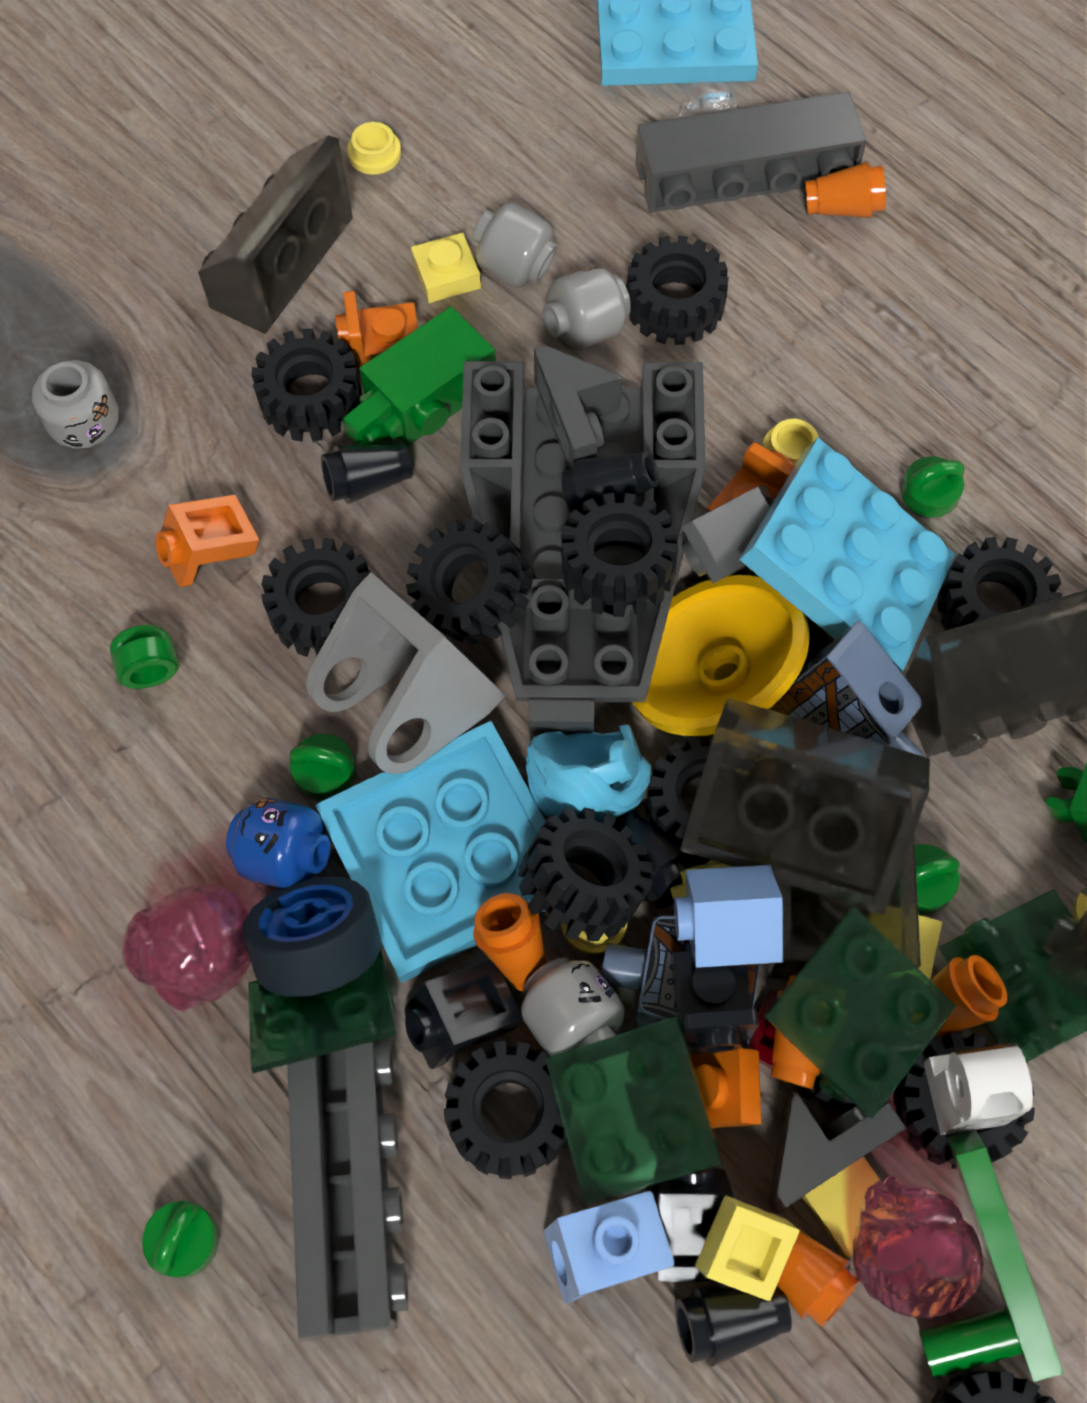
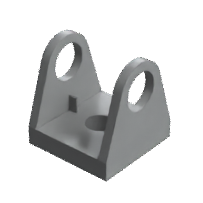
M370 572L352 592L315 658L307 675L306 688L310 698L320 708L330 712H338L354 706L407 669L375 724L368 742V752L372 761L386 773L400 774L414 769L485 718L506 695L444 635ZM360 658L361 669L355 682L343 692L326 694L324 682L331 669L344 659ZM422 718L424 728L415 745L400 755H387V744L394 731L408 720Z

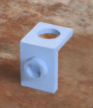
M651 1191L559 1217L543 1230L564 1304L573 1302L588 1293L662 1271L674 1265L671 1250Z

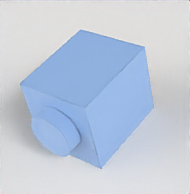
M770 865L686 870V897L674 898L675 929L678 941L689 940L696 968L783 962L782 895Z

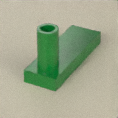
M975 1129L947 1137L1005 1307L920 1330L919 1335L933 1377H941L1017 1355H1022L1033 1382L1062 1375L1064 1372L987 1149Z

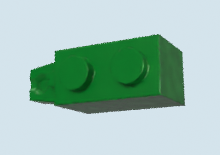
M450 306L359 368L364 395L360 398L361 404L343 418L347 437L354 445H376L389 436L392 439L400 437L409 446L423 435L434 434L444 426L449 417L462 409L464 361L496 362L495 349Z

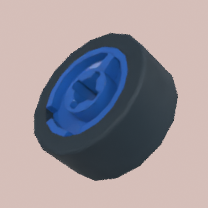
M338 876L314 877L298 881L286 888H280L257 903L243 922V940L256 979L267 991L286 997L313 996L336 990L362 975L375 962L382 947L369 892L357 881Z

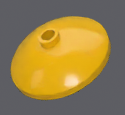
M732 575L716 583L707 580L680 592L672 598L646 702H632V704L651 725L665 732L683 736L716 734L739 727L753 720L772 707L789 690L804 665L810 638L809 627L804 613L758 576Z

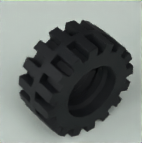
M669 236L659 238V245L656 247L652 242L644 245L642 255L636 252L632 258L631 267L628 269L626 288L631 303L629 319L633 326L640 324V333L646 337L655 333L656 342L665 344L667 338H674L675 345H685L686 337H691L693 342H697L703 339L704 330L711 334L716 329L717 322L721 321L724 314L729 277H727L728 268L725 261L719 263L720 254L714 248L707 252L705 251L706 243L699 239L693 245L688 243V236H678V242H671ZM672 282L683 283L692 287L697 293L682 299L669 298L659 293L656 288Z

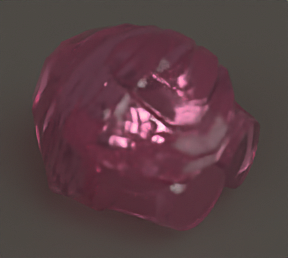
M200 883L181 887L172 894L164 896L152 906L137 912L130 920L123 942L122 956L125 965L138 982L153 986L166 1003L179 1011L185 1012L205 1002L218 1000L244 979L251 963L243 940V922L248 916L249 911L242 901L237 898L236 894L220 885Z
M896 1176L887 1177L884 1183L878 1181L866 1190L853 1240V1266L856 1278L864 1285L869 1296L881 1302L892 1312L912 1318L931 1319L935 1316H944L951 1311L959 1310L977 1291L982 1280L984 1262L979 1237L974 1227L964 1221L958 1206L953 1200L933 1189L902 1183Z

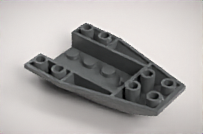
M464 361L460 471L472 519H477L483 525L485 522L492 525L522 550L520 554L527 558L530 569L523 572L532 578V589H520V593L529 599L526 610L514 606L511 614L519 621L512 628L503 622L498 624L502 633L500 637L516 701L529 702L533 698L591 699V701L646 702L684 555L682 543L688 540L682 526L693 521L706 469L703 362H643L641 388H622L620 408L615 412L597 417L603 434L604 446L597 448L596 458L630 453L637 454L644 451L649 452L656 464L659 482L657 487L649 489L636 497V506L641 507L646 499L655 502L656 515L665 510L671 516L670 527L676 526L678 532L676 575H674V584L670 592L664 590V600L655 606L647 598L646 612L635 615L632 605L625 606L624 617H613V606L605 605L602 615L592 612L591 598L581 606L574 600V589L567 591L564 585V574H562L561 533L563 526H568V516L572 512L564 498L562 474L565 470H568V467L537 388L525 387L524 362ZM622 544L605 546L594 554L599 560L612 565H628L644 557L643 553L638 549ZM482 561L485 575L487 578L488 568L486 563Z

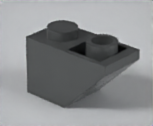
M758 486L682 526L688 538L687 541L682 543L683 551L690 565L699 576L707 573L712 583H716L746 567L739 559L774 502L766 486Z

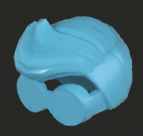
M619 725V732L602 735L597 732L565 735L561 731H555L534 736L530 741L529 747H527L526 771L529 789L544 815L550 817L555 813L559 818L563 810L573 808L578 818L583 808L595 810V820L601 822L605 814L616 819L617 816L623 815L639 805L645 796V790L650 783L652 772L651 765L644 756H641L630 725Z

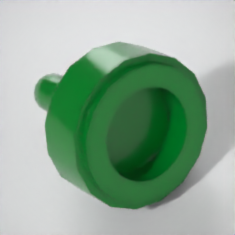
M936 456L922 457L914 461L907 469L902 482L901 494L903 501L910 510L918 515L929 518L942 517L952 512L963 494L965 485L963 478L964 465L960 461L947 460Z
M153 625L133 626L121 631L112 639L110 644L111 661L119 684L130 689H145L160 685L170 680L179 669L180 664L175 647L168 632L163 628Z
M315 734L304 739L290 751V772L297 788L306 797L323 801L351 787L356 776V763L349 746L341 738L331 734Z
M928 844L913 845L902 851L892 865L888 879L890 891L896 901L908 911L919 914L935 913L944 908L958 891L960 863L957 858L950 856L939 847Z
M186 1201L168 1203L155 1211L146 1223L142 1236L143 1254L149 1266L161 1275L178 1279L195 1276L206 1269L215 1257L219 1245L218 1226L212 1214L203 1207Z

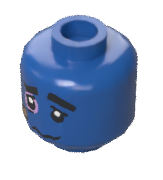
M267 797L255 800L246 809L239 811L235 815L227 832L226 849L229 857L232 858V863L239 876L255 883L280 889L289 887L298 881L310 879L314 874H319L328 862L331 843L329 837L325 835L324 824L318 812L308 806Z

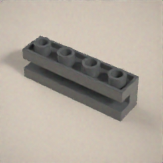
M848 91L639 124L636 167L640 180L646 179L645 199L649 213L671 209L679 210L689 206L720 201H734L739 198L776 192L784 193L794 189L805 188V181L816 180L818 177L861 164L867 139L852 97Z
M372 1023L344 1025L343 1033L319 1036L315 1029L286 1032L298 1338L315 1339L397 1329L396 1312L408 1310L409 1295L405 1263L393 1264L391 1234L403 1232L404 1223L400 1187L388 1188L387 1158L398 1157L399 1153L395 1113L384 1114L382 1086L393 1085L394 1083L390 1042L379 1043V1036Z

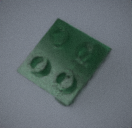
M1055 889L991 921L988 917L981 919L964 930L965 934L939 947L948 963L955 957L967 959L972 955H978L994 967L1005 985L1007 1003L998 1009V1016L995 1020L984 1024L996 1043H1016L1021 1049L1026 1063L1087 1031V938L1078 927Z
M851 907L768 1011L765 1018L824 1074L819 1081V1085L828 1095L840 1102L847 1096L869 1118L873 1119L957 1006L855 907Z
M380 949L375 962L357 979L336 990L313 996L286 997L267 991L258 980L248 982L250 1056L253 1074L397 1035L392 1008H395L390 983L387 981L382 949Z
M678 1016L546 1058L585 1204L722 1164Z

